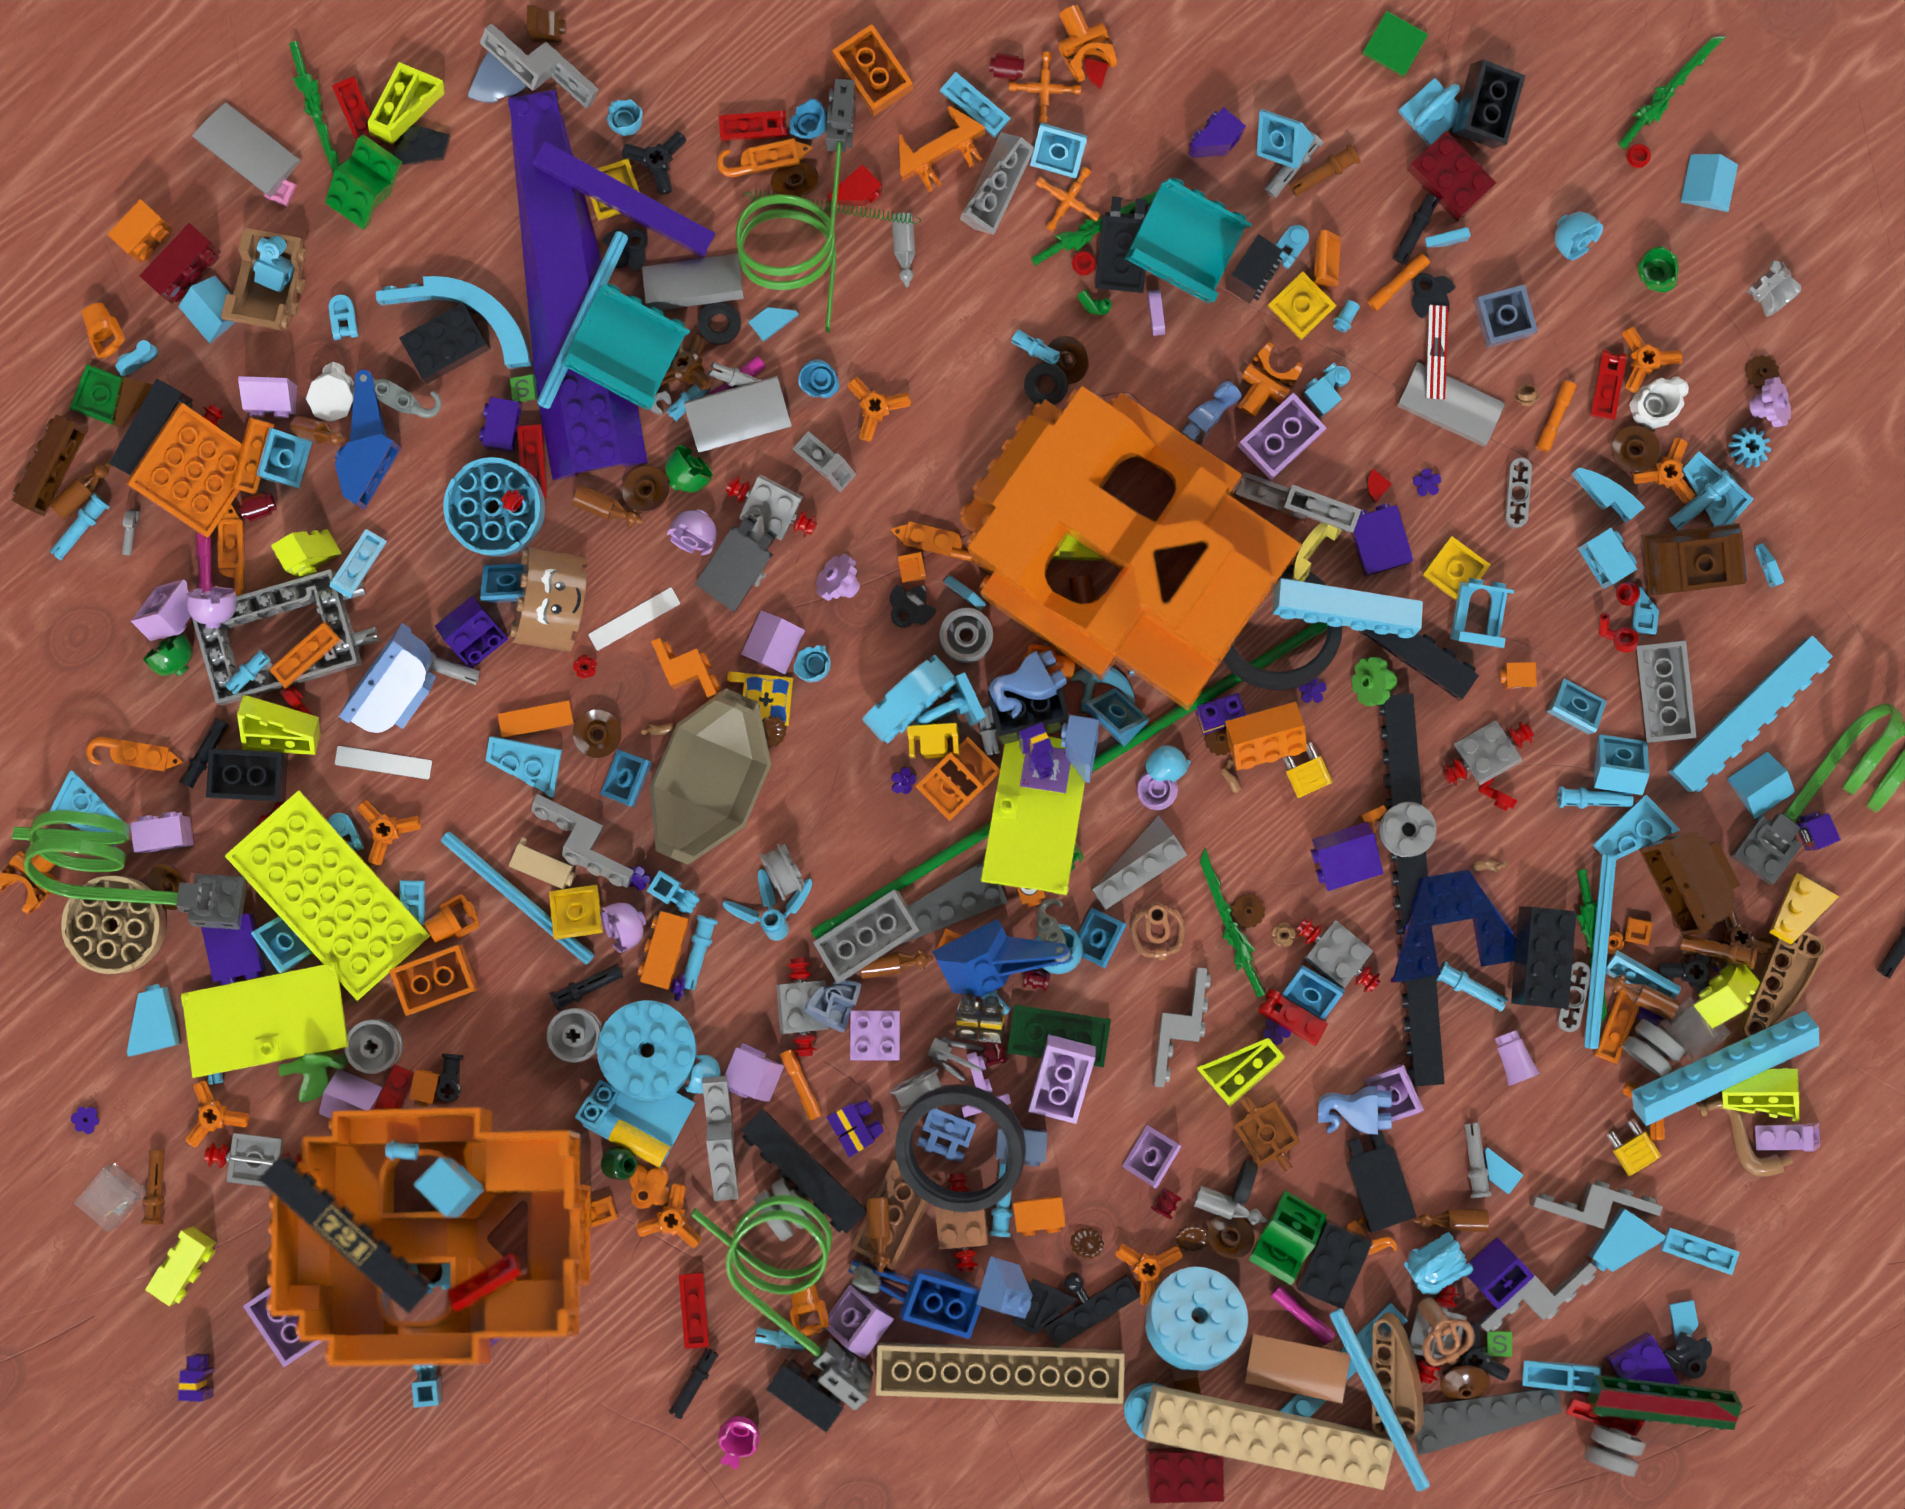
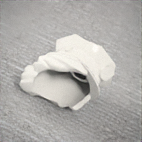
M335 362L325 365L323 367V374L311 382L306 397L314 416L327 422H336V420L346 417L354 400V382L345 373L343 365Z
M1673 377L1671 380L1659 378L1648 385L1640 387L1629 404L1634 421L1649 430L1668 425L1671 420L1679 415V412L1684 407L1683 397L1688 394L1689 390L1687 382L1680 377Z

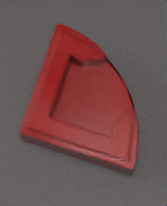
M1085 58L1084 70L1086 76L1095 87L1102 89L1108 64Z
M1374 469L1371 470L1368 476L1367 488L1369 496L1377 503L1392 483Z

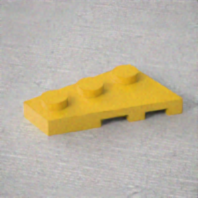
M1799 873L1794 874L1769 933L1791 945L1839 896Z

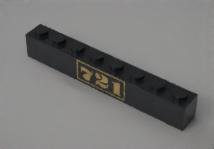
M281 1154L258 1180L409 1314L431 1290V1287L428 1285L430 1281L420 1272L418 1274L414 1273L410 1269L411 1264L404 1257L395 1256L391 1252L393 1248L385 1240L381 1239L379 1241L372 1235L374 1231L364 1222L360 1224L353 1218L355 1214L345 1205L341 1207L336 1203V1197L326 1188L322 1190L317 1186L316 1183L318 1181L313 1175L307 1171L304 1174L297 1168L299 1164L290 1155L285 1157Z

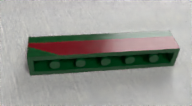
M1595 1375L1587 1398L1593 1414L1599 1416H1615L1624 1419L1633 1418L1648 1422L1659 1421L1673 1425H1691L1693 1427L1702 1426L1718 1430H1734L1742 1409V1404L1735 1391Z

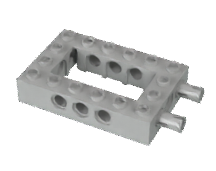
M331 569L237 596L236 610L233 616L228 621L221 623V626L218 628H206V624L199 623L192 618L216 704L223 706L242 700L243 694L254 697L284 688L269 671L274 665L273 663H267L266 667H263L256 674V678L244 685L236 695L232 693L233 690L230 691L224 683L238 672L227 629L315 603L319 607L317 612L321 615L322 621H325L333 629L341 641L290 686L363 665L358 650L359 646L379 642V635H374L378 634L375 626L356 633L353 631L345 605L346 600L350 598L329 587L336 575L335 571ZM363 581L351 598L366 595Z

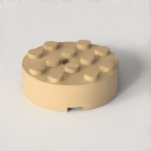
M124 876L98 877L83 885L88 887L153 891L144 883ZM69 898L62 915V937L66 947L76 958V961L85 968L103 974L131 972L147 964L159 951L166 933L165 911L162 904ZM112 918H114L118 924V927L115 931H111L109 927V923Z

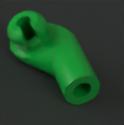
M1086 289L1076 296L1089 314L1105 315L1112 308V303L1109 299L1093 300Z

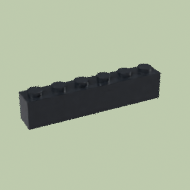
M1365 629L1358 631L1458 701L1463 700L1479 677L1475 673L1476 668L1468 662L1464 661L1462 664L1456 660V654L1445 647L1442 650L1434 645L1436 641L1427 634L1421 636L1417 633L1411 638H1401L1398 634H1377L1374 630Z
M764 1108L741 1130L744 1133L742 1138L751 1147L756 1145L762 1151L760 1156L767 1163H775L779 1167L777 1170L779 1175L786 1181L791 1179L797 1185L794 1189L803 1198L808 1196L814 1202L813 1205L822 1214L826 1213L832 1219L829 1223L839 1233L843 1230L847 1234L867 1213V1209Z

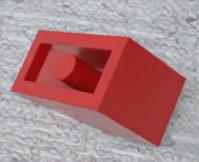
M862 164L838 185L837 205L840 203V205L866 206L869 202L873 204L882 196L880 193L883 191L882 184ZM833 191L827 195L829 203L832 202Z

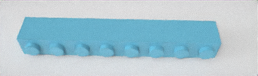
M1813 635L1806 637L1668 772L1687 792H1694L1695 790L1699 792L1708 784L1706 779L1712 773L1717 775L1726 766L1724 762L1729 757H1736L1743 750L1741 745L1747 739L1752 741L1761 732L1759 728L1764 723L1767 725L1778 716L1776 711L1781 706L1786 708L1795 699L1793 695L1799 689L1801 691L1805 690L1813 682L1810 678L1816 672L1821 674L1830 665L1828 661L1833 656Z
M1803 1011L1633 1090V1109L1646 1126L1819 1046V1027L1809 1014Z

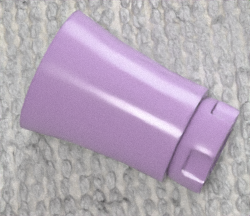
M1517 1030L1495 1038L1499 1047L1497 1050L1505 1069L1508 1086L1541 1074L1533 1063Z

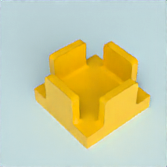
M956 723L907 726L910 758H916V740H920L921 754L926 759L945 758L949 754V738H953L954 755H960V734Z

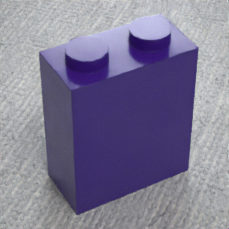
M1386 503L1375 507V512L1368 514L1366 510L1360 512L1355 529L1351 535L1364 577L1407 565L1414 561L1397 505L1390 507V504Z
M1368 822L1312 839L1314 849H1311L1310 853L1314 864L1318 863L1319 869L1315 870L1319 884L1324 883L1327 891L1384 874L1374 832Z
M253 913L242 916L240 930L201 927L213 982L221 981L222 985L236 982V977L245 975V980L260 977L259 972L266 970L262 949L251 934L257 929Z

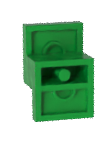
M362 134L356 141L352 156L335 169L324 203L364 230L370 224L374 209L391 195L402 161Z
M1284 1190L1274 1212L1261 1228L1249 1260L1292 1285L1301 1264L1315 1247L1327 1215Z

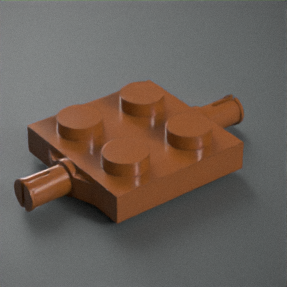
M1250 1096L1245 1097L1247 1102L1243 1098L1240 1101L1248 1113L1242 1120L1235 1123L1233 1127L1253 1160L1258 1164V1167L1263 1166L1269 1161L1277 1160L1283 1171H1288L1287 1167L1291 1169L1293 1166L1285 1154H1287L1290 1148L1300 1143V1140L1275 1100L1256 1108Z

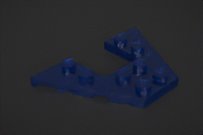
M1469 870L1421 877L1419 879L1417 895L1411 907L1413 910L1409 923L1406 924L1402 938L1403 945L1398 952V962L1394 976L1390 981L1395 983L1440 975L1432 926L1473 919L1481 967L1515 961V935Z

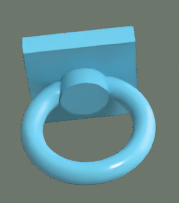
M1434 78L1399 109V114L1429 146L1445 131L1448 132L1453 128L1459 104L1454 97L1459 93L1460 86L1458 84H1451L1445 89Z
M965 672L954 678L956 683L951 687L954 692L951 695V701L917 717L914 722L916 726L929 725L956 711L959 715H965L970 727L986 717Z

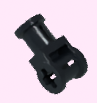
M442 1053V1058H444L443 1071L440 1077V1084L437 1087V1096L444 1102H452L457 1100L461 1093L459 1071L460 1062L464 1059V1055ZM448 1084H451V1089H455V1093L450 1094L449 1098H447V1093H443V1088H447Z

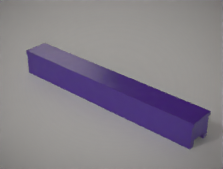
M544 141L536 158L532 161V166L705 258L707 250L715 237V233L546 141Z

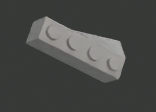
M1000 133L970 199L961 214L960 220L974 230L994 235L1035 148L1021 137Z
M1158 815L1091 890L1106 910L1187 856L1174 834Z

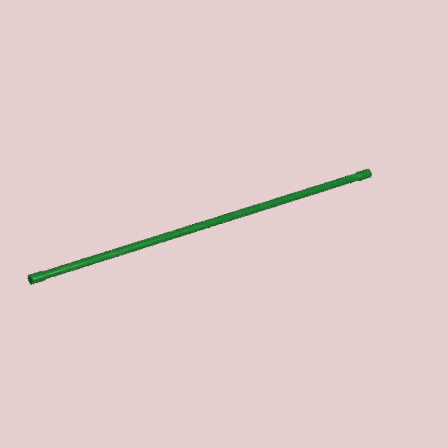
M1311 623L1302 631L1249 663L1263 669L1313 637L1327 631V623ZM1231 673L1202 691L1188 711L1179 705L1143 727L1125 747L1117 743L1097 755L1094 759L1092 773L1196 710L1197 706L1209 702L1243 680L1234 673ZM991 821L833 918L827 919L812 928L810 931L816 940L892 890H902L987 838L990 832Z

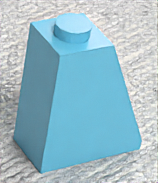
M159 984L145 987L146 992L138 993L127 1048L128 1057L181 1044L168 987L160 988Z
M1620 1207L1588 1256L1594 1259L1591 1264L1604 1272L1607 1268L1614 1272L1662 1242L1666 1236L1626 1209Z

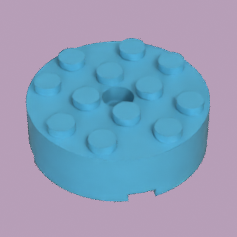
M489 457L468 463L451 479L445 492L443 510L450 532L464 547L479 554L499 557L517 553L535 539L544 521L545 500L539 483L525 468L506 459ZM518 489L519 493L524 496L520 507L515 512L503 509L504 503L502 498L508 490L514 491ZM496 500L500 507L497 512L491 514L489 505L492 501Z
M933 655L930 658V662L928 660L923 662L889 691L885 698L876 704L862 720L881 742L885 741L888 744L899 732L902 734L907 729V726H911L916 717L926 713L934 704L933 702L938 699V696L940 698L943 697L956 683L954 680L955 676L936 655Z
M643 1000L627 1004L609 1017L599 1035L597 1056L602 1073L616 1090L632 1099L655 1101L674 1094L690 1078L692 1067L695 1066L697 1060V1044L690 1025L677 1010L661 1002ZM646 1045L654 1047V1054L649 1058H645L641 1054L642 1048Z
M1188 1267L1169 1275L1152 1293L1145 1310V1328L1151 1345L1165 1361L1183 1370L1204 1371L1223 1363L1241 1345L1248 1326L1246 1304L1238 1288L1221 1273L1204 1267ZM1191 1315L1198 1316L1200 1324L1194 1322Z

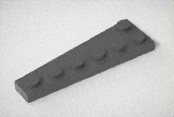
M984 861L907 906L920 931L901 944L1007 903L1008 901L1001 884L981 882Z
M1542 1388L1480 1396L1466 1400L1423 1404L1424 1424L1415 1436L1417 1454H1427L1561 1413L1559 1392L1556 1389Z

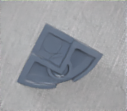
M488 51L474 78L468 97L479 102L496 103L499 98L506 96L515 97L527 85Z
M844 980L839 984L834 981L828 987H821L811 996L806 1004L805 1011L823 1024L842 1033L846 1030L852 1008L856 1006L862 984Z

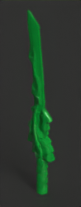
M1726 36L1712 37L1666 86L1655 88L1656 93L1652 95V102L1649 105L1638 108L1632 114V116L1638 118L1617 145L1621 149L1625 150L1629 143L1638 134V131L1642 129V126L1645 124L1650 125L1653 120L1656 123L1659 122L1664 110L1666 111L1670 98L1675 96L1674 90L1679 85L1683 86L1688 75L1697 65L1702 66L1711 51Z
M298 41L290 42L289 47L298 77H292L299 91L305 95L304 104L306 108L304 112L313 118L334 175L335 169L340 166L338 153L332 147L327 125L324 124L322 119L323 110L320 106L321 95L319 94L318 80L313 81L312 75L310 73L307 74Z
M1157 191L1141 198L1146 200L1145 208L1151 205ZM1136 201L1122 207L1120 214L1135 212ZM1102 218L1097 221L1085 219V223L1079 225L1080 228L1074 233L1069 231L1056 234L1054 237L1059 240L1056 244L1054 243L1030 258L1034 266H1037L1042 261L1065 248L1066 251L1075 248L1076 252H1078L1086 243H1090L1096 233H1101Z
M1205 848L1200 864L1225 926L1222 938L1227 939L1228 945L1234 947L1236 970L1238 971L1243 967L1258 998L1266 994L1250 962L1254 961L1251 952L1255 951V949L1246 939L1247 936L1240 932L1238 924L1234 923L1231 919L1230 912L1232 909L1223 899L1219 889L1221 881L1212 869Z
M1580 869L1577 870L1584 906L1580 905L1581 915L1577 914L1576 917L1582 928L1580 931L1586 937V945L1590 947L1591 957L1588 961L1591 966L1598 899L1594 902L1592 901L1587 870ZM1605 990L1603 995L1601 1022L1607 1015Z

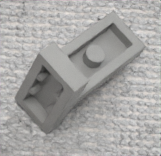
M809 431L792 448L795 453L824 476L840 493L856 476V473L838 453L835 454Z

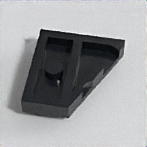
M412 124L398 138L393 156L402 161L401 165L412 163L416 165L425 161L444 160L451 136Z
M1033 1278L1029 1285L1032 1293L1030 1310L1027 1312L1025 1319L1016 1316L1013 1325L1036 1334L1070 1304L1072 1305L1076 1297Z

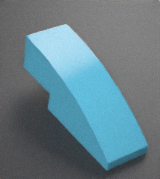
M1580 467L1571 473L1601 510L1611 505L1625 523L1645 508L1631 493L1605 476Z
M1525 1360L1522 1386L1590 1392L1595 1375L1602 1376V1366Z

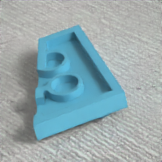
M1700 451L1682 468L1696 496L1705 490V484L1708 482L1712 483L1722 474L1721 470ZM1738 485L1736 488L1732 487L1727 491L1720 501H1714L1707 506L1705 511L1714 526L1731 524L1754 499Z
M490 736L485 761L510 775L518 777L528 785L536 787L553 798L555 796L563 749Z
M70 770L50 811L72 810L91 812L122 820L73 770ZM70 824L82 831L115 832L95 826Z
M1646 794L1597 839L1592 846L1601 855H1614L1617 860L1680 829Z

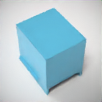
M442 1157L415 1184L445 1217H459L484 1191L482 1185L462 1165L460 1166L454 1159Z

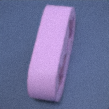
M1160 289L1147 291L1152 335H1165Z

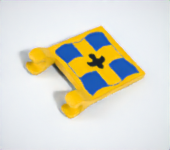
M728 672L727 681L744 683L743 696L758 702L762 720L765 717L777 716L780 720L784 721L785 726H789L793 678Z

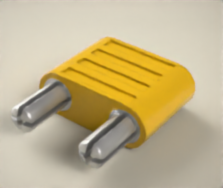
M1311 742L1306 744V752L1311 761L1296 767L1291 755L1283 757L1288 771H1286L1297 798L1333 783L1322 757H1318Z
M1635 1118L1627 1122L1635 1136L1624 1143H1621L1614 1131L1607 1134V1137L1614 1146L1613 1152L1628 1176L1633 1175L1661 1157L1647 1131H1642Z

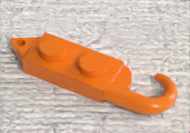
M794 138L748 148L742 154L741 166L727 168L723 163L724 157L731 152L730 149H727L719 154L717 168L727 177H737L797 165L812 150V146L797 142Z
M230 504L218 523V568L224 576L234 578L233 590L237 597L243 591L244 520L240 519L235 508Z
M908 521V524L890 530L903 543L902 546L972 561L969 551L961 549V538L955 532Z
M96 737L88 743L86 748L88 760L95 765L101 764L93 756V750L97 746L109 747L111 759L116 764L167 772L169 768L183 764V761L170 751L171 748L108 737Z

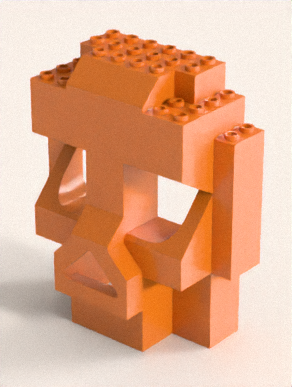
M1081 386L1078 391L1075 389L1067 399L1069 404L1064 411L1058 409L1047 400H1044L1042 404L1037 403L1028 418L1020 420L1015 428L1017 433L1013 439L1008 438L1001 448L1003 453L999 459L994 458L987 468L989 471L984 479L980 478L973 487V491H975L973 502L971 504L967 502L960 512L963 527L972 532L967 543L969 544L968 550L973 563L992 575H987L980 585L982 588L980 592L982 598L1101 681H1103L1114 663L1118 662L1188 711L1257 607H1260L1281 575L1294 561L1302 544L1232 497L1241 484V473L1122 392L1118 397L1113 396L1109 403ZM1139 457L1147 460L1166 473L1174 483L1176 492L1156 522L1136 513L1102 490V487L1114 470L1129 458ZM1068 535L1121 570L1108 591L1099 600L1091 604L1074 603L1053 592L1047 584V567ZM1202 542L1208 546V549L1168 604H1164L1161 601L1153 552L1157 549Z
M483 1108L333 1111L332 1117L329 1120V1130L332 1132V1136L303 1137V1143L299 1147L302 1162H298L297 1168L304 1174L307 1171L313 1175L318 1181L316 1185L322 1190L326 1188L336 1197L335 1202L341 1207L345 1205L355 1214L353 1218L360 1224L364 1222L374 1231L372 1235L379 1241L381 1239L385 1240L393 1248L391 1252L395 1256L404 1257L410 1264H451L450 1289L504 1258L488 1241V1237L522 1201L528 1204L527 1273L525 1275L520 1274L514 1280L503 1284L492 1293L481 1297L470 1306L464 1307L458 1312L452 1308L449 1299L447 1308L436 1319L428 1321H400L395 1315L393 1300L280 1198L274 1193L271 1194L269 1206L272 1209V1219L269 1221V1233L272 1234V1245H269L268 1257L271 1260L268 1284L271 1285V1295L267 1299V1308L270 1311V1316H300V1320L296 1324V1333L299 1336V1341H329V1346L325 1350L326 1360L329 1361L328 1366L490 1363L491 1338L579 1336V1286H590L591 1186L580 1184L579 1133L572 1131L492 1133L491 1110ZM393 1140H396L397 1143L418 1144V1156H437L439 1158L454 1159L482 1185L484 1191L459 1217H445L441 1212L394 1213V1178L400 1158L391 1160L390 1157H386V1145Z

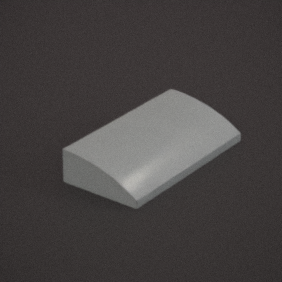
M227 103L218 108L192 136L270 198L272 195H275L282 186L283 181L290 176L301 162L296 156Z
M738 253L643 267L645 301L648 308L655 307L659 310L744 299Z
M1417 362L1398 401L1397 407L1485 447L1505 403L1449 376H1446L1445 399L1426 398L1427 366Z
M777 376L684 402L698 453L791 427Z
M1686 641L1637 646L1647 743L1697 738Z
M892 890L813 943L834 979L839 984L920 930L900 893Z

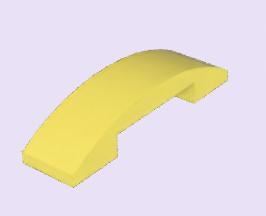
M1320 523L1313 529L1299 550L1292 580L1305 581L1311 567V562L1308 559L1326 536L1335 541L1342 532L1341 529L1324 523Z

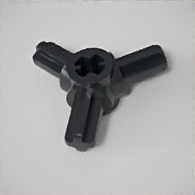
M676 131L663 145L658 143L656 146H648L647 149L625 144L622 150V157L643 163V167L648 168L649 173L654 175L658 194L667 195L672 192L668 171L671 170L669 163L673 160L672 155L686 143L687 139L681 132ZM658 155H660L662 161L654 164L653 159H657Z
M1697 953L1696 956L1691 955L1689 960H1682L1681 963L1661 962L1658 965V974L1663 977L1681 978L1682 982H1688L1690 987H1695L1699 994L1710 986L1708 970L1711 966L1708 963L1712 956ZM1694 965L1700 970L1699 974L1695 973L1696 977L1689 972L1690 968L1694 969Z
M1471 1322L1470 1324L1474 1331L1472 1346L1468 1351L1463 1352L1459 1356L1460 1360L1456 1364L1444 1370L1442 1376L1449 1370L1459 1366H1475L1483 1369L1487 1374L1505 1381L1509 1376L1510 1369L1490 1359L1491 1355L1486 1353L1485 1346L1481 1345L1479 1323ZM1474 1354H1477L1478 1358L1481 1359L1477 1360V1364H1472V1361L1469 1360V1358L1472 1359Z

